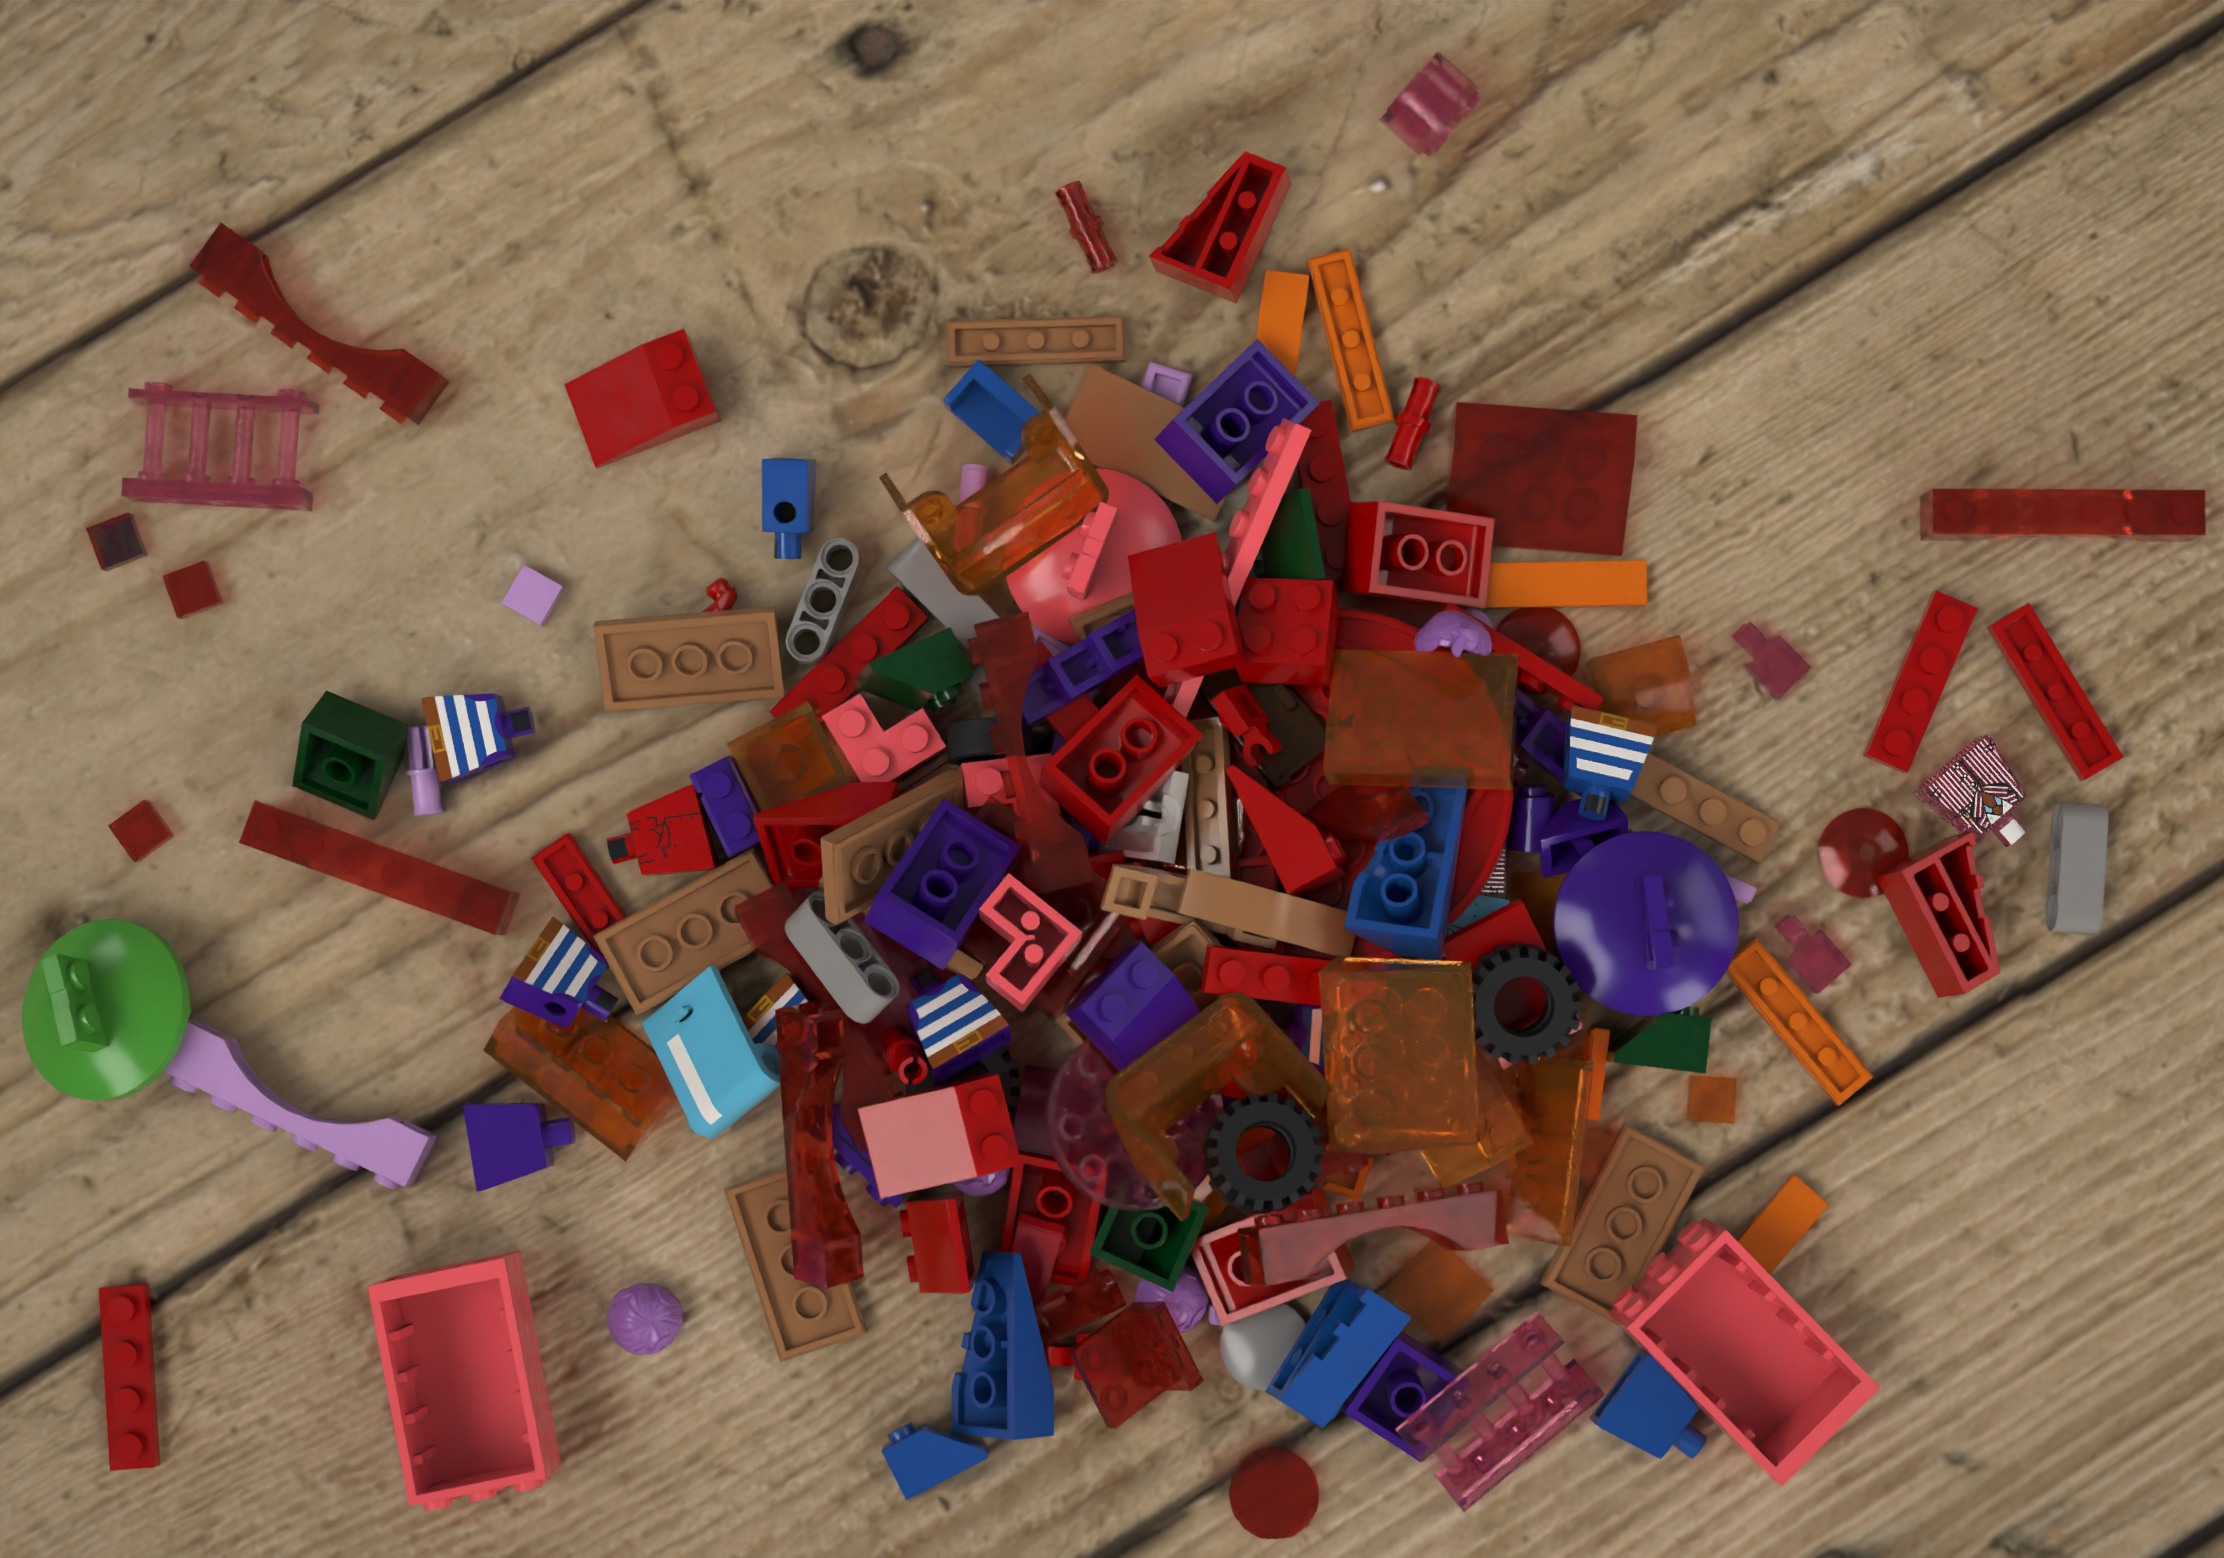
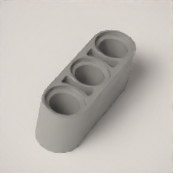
M919 536L886 567L945 629L951 627L956 640L975 659H978L1009 629L1004 621Z
M832 538L824 543L820 549L786 637L787 650L795 660L803 665H817L829 653L861 573L862 556L854 543L846 538ZM840 549L850 551L853 560L849 568L843 571H835L830 568L829 560L835 551ZM821 591H831L836 595V605L827 613H819L813 608V600ZM807 632L816 633L820 640L817 651L810 655L800 654L796 646L799 637Z
M2057 802L2054 807L2051 823L2046 923L2050 932L2096 936L2100 931L2103 918L2108 837V811L2105 805Z
M824 891L813 892L786 920L785 932L789 940L850 1019L863 1024L871 1022L899 994L900 986L895 974L854 920L849 918L838 925L826 920Z

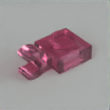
M1751 622L1744 623L1731 636L1753 658L1744 668L1775 699H1780L1811 667L1780 635L1775 636L1768 643L1764 635Z
M1786 915L1774 926L1794 949L1785 958L1786 962L1813 993L1819 994L1852 965L1823 930H1817L1810 937L1806 928L1794 915L1791 917Z

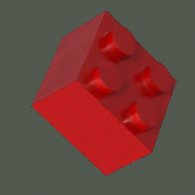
M1246 579L1241 591L1238 626L1247 664L1236 667L1242 683L1332 686L1340 604L1333 580Z

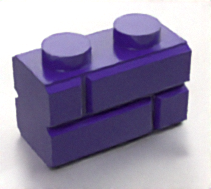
M729 755L690 774L689 777L697 793L702 796L700 798L728 857L734 859L752 848L755 849L761 846L753 820L755 813L760 812V809L736 759Z

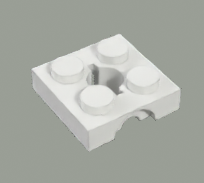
M1174 771L1142 808L1162 813L1161 819L1141 815L1139 817L1135 816L1106 846L1099 840L1097 853L1123 850L1124 858L1174 864L1189 774Z

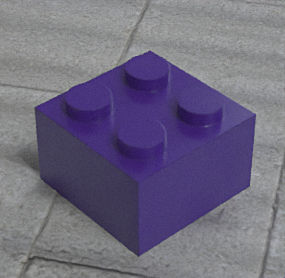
M1401 1331L1345 1400L1342 1407L1345 1414L1421 1462L1472 1389V1385L1465 1371L1404 1331Z

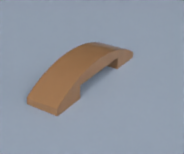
M1113 864L1100 906L1102 910L1146 920L1148 916L1182 925L1192 918L1177 913L1186 875L1147 867ZM1201 920L1210 931L1226 934L1232 940L1275 950L1277 943L1275 939Z
M1188 868L1177 913L1350 960L1356 935L1345 930L1347 911Z

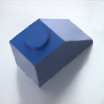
M912 1422L887 1434L890 1442L884 1444L881 1450L906 1500L988 1459L990 1453L986 1443L928 1424L914 1428Z

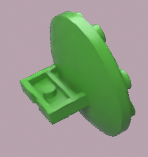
M101 919L82 924L61 936L45 952L36 965L28 982L23 1002L22 1029L24 1041L30 1058L39 1073L59 1091L76 1098L92 1101L122 1099L150 1085L166 1070L174 1059L187 1029L191 1004L189 985L184 967L174 949L164 938L150 928L137 923L119 919Z

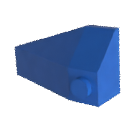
M1423 766L1398 808L1397 817L1385 837L1382 836L1377 843L1375 854L1364 872L1361 871L1353 883L1345 921V930L1396 955L1441 961L1450 914L1470 777L1469 772Z
M982 1252L971 1305L975 1311L971 1332H964L961 1347L967 1350L962 1372H955L952 1383V1433L1009 1440L1054 1436V1389L1021 1253Z

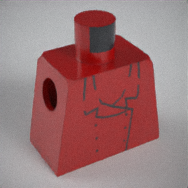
M694 785L685 786L628 812L627 819L631 832L607 838V846L612 863L615 865L638 859L641 874L645 876L703 872L718 868L719 863L706 811L700 799L702 796L697 793Z

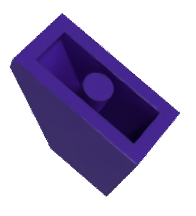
M1581 798L1563 804L1538 834L1541 874L1544 878L1569 872L1577 860L1597 844L1609 838L1629 833L1628 817L1614 800L1609 799L1605 820H1592L1580 816L1578 812Z

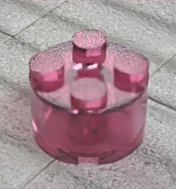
M1437 51L1430 58L1426 67L1415 75L1391 103L1387 111L1379 118V121L1418 156L1424 153L1429 157L1452 134L1453 130L1447 126L1452 119L1458 123L1463 117L1465 118L1481 100L1482 96L1476 92L1478 86Z

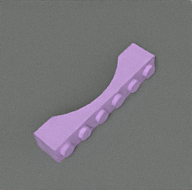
M188 1020L181 1046L172 1062L164 1071L172 1076L169 1082L174 1086L195 1093L197 1088L212 1095L210 1102L230 1112H235L237 1107L253 1114L250 1121L273 1132H276L277 1128L280 1127L294 1134L291 1141L312 1151H317L320 1146L334 1153L332 1160L337 1164L357 1171L359 1166L375 1173L374 1181L393 1190H398L400 1185L407 1187L415 1184L438 1135L399 1116L370 1122H344L324 1119L302 1111L280 1098L258 1077L245 1059L236 1038L198 1020Z

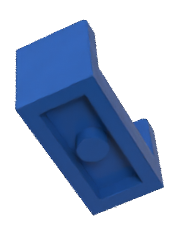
M979 359L943 399L945 407L1011 465L1015 463L1047 426V419L1043 414Z

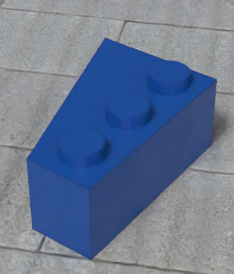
M1348 1279L1330 1285L1265 1392L1311 1422L1324 1428L1329 1421L1336 1417L1345 1400L1412 1317L1370 1289Z

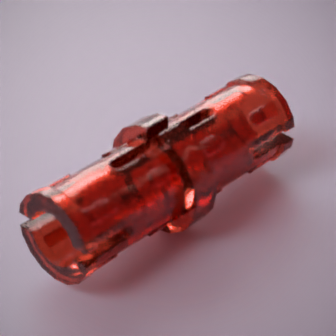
M1081 181L1071 182L1058 189L1055 195L1071 226L1069 233L1073 240L1077 239L1092 274H1097L1113 267L1114 264L1118 263V260L1102 229L1104 222L1101 216L1096 215L1091 207Z

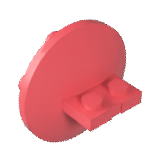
M1101 468L1069 471L1039 486L1026 498L1015 513L1009 526L1004 546V568L1007 583L1017 606L1034 626L1050 637L1073 646L1078 642L1068 618L1132 592L1128 555L1182 541L1176 520L1165 502L1150 487L1138 479L1118 471Z

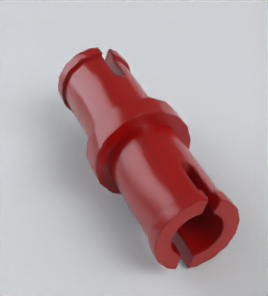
M1423 377L1414 378L1413 387L1404 411L1398 413L1395 419V424L1398 427L1388 454L1384 458L1387 464L1407 471L1412 469V463L1422 436L1428 435L1431 427L1428 420L1438 393H1440L1442 388L1437 382Z
M896 1025L887 1028L882 1034L881 1043L886 1050L885 1058L888 1065L895 1072H898L900 1080L905 1084H908L909 1078L912 1085L921 1083L928 1073V1067L923 1060L921 1046L914 1038L910 1037L908 1030L904 1027H900V1032Z

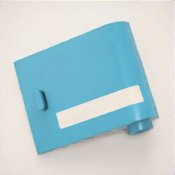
M709 966L642 1023L683 1108L690 1128L695 1133L706 1138L718 1137L790 1078V1065L778 1048L768 1043L754 1044L716 966Z

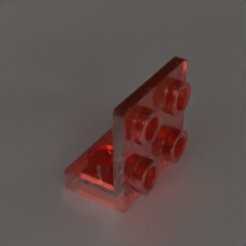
M1165 1302L1131 1303L1070 1350V1355L1109 1429L1118 1428L1162 1392L1192 1391L1204 1381Z

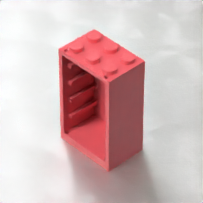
M1705 1217L1700 1222L1694 1220L1678 1234L1677 1240L1679 1243L1667 1255L1662 1252L1649 1262L1645 1268L1647 1275L1635 1287L1628 1285L1617 1294L1612 1302L1615 1307L1608 1314L1763 1472L1780 1486H1783L1880 1387L1726 1229Z
M521 1250L388 1277L368 1285L408 1505L423 1504L424 1511H431L452 1505L453 1500L459 1499L463 1495L469 1494L470 1502L480 1501L497 1496V1491L506 1489L507 1486L514 1485L515 1492H524L543 1486L542 1482L550 1480V1475L562 1464Z

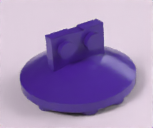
M1640 831L1621 834L1597 844L1581 856L1571 867L1559 888L1555 900L1553 934L1561 962L1572 972L1571 976L1577 981L1579 988L1589 997L1610 1009L1622 1013L1653 1016L1684 1009L1703 998L1716 986L1727 971L1734 956L1739 935V916L1733 890L1720 867L1710 856L1682 838L1661 832Z

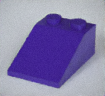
M1257 339L1190 402L1154 440L1218 504L1267 456L1268 451H1266L1265 447L1268 436L1276 425L1280 426L1283 418L1300 424L1320 403Z
M943 798L877 893L864 922L944 970L979 917L980 907L997 888L1022 846Z
M1143 942L1126 947L1065 1012L1161 1111L1170 1105L1225 1045L1176 976Z

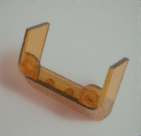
M1030 373L1022 379L1043 410L1030 418L1021 431V442L1029 456L957 506H954L945 493L936 490L924 492L908 503L887 472L879 477L901 513L955 588L963 595L975 596L985 592L1081 526L1088 510L1097 512L1100 502L1107 504L1109 498L1106 484L1053 403Z
M1231 992L1221 996L1113 1076L1106 1087L1104 1100L1106 1109L1133 1167L1181 1222L1189 1216L1195 1187L1175 1166L1178 1150L1174 1141L1165 1132L1167 1129L1232 1080L1247 1095L1258 1093V1096H1265L1267 1093L1275 1094L1285 1086L1314 1119L1322 1114L1331 1086L1326 1078L1250 996L1244 993Z

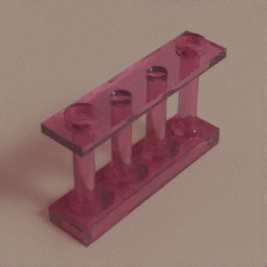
M158 382L144 383V389L129 388L128 397L141 405H148L143 471L138 472V478H122L121 496L133 502L312 511L313 493L303 487H299L300 481L295 480L300 413L319 414V405L306 398V392L281 389L278 390V396L172 391V385ZM166 406L192 408L188 474H183L182 481L166 480V474L161 473ZM211 409L237 410L232 476L227 477V483L210 482L211 477L206 475ZM255 411L281 412L277 478L272 479V486L255 485V479L251 478Z
M1538 1311L1395 1429L1421 1462L1433 1453L1444 1467L1434 1475L1463 1512L1467 1511L1605 1396L1599 1386L1575 1359H1572L1565 1366L1560 1362L1554 1352L1565 1342ZM1540 1365L1550 1379L1532 1394L1528 1395L1518 1382ZM1504 1394L1515 1408L1493 1425L1483 1411ZM1469 1424L1479 1438L1460 1454H1457L1447 1441Z

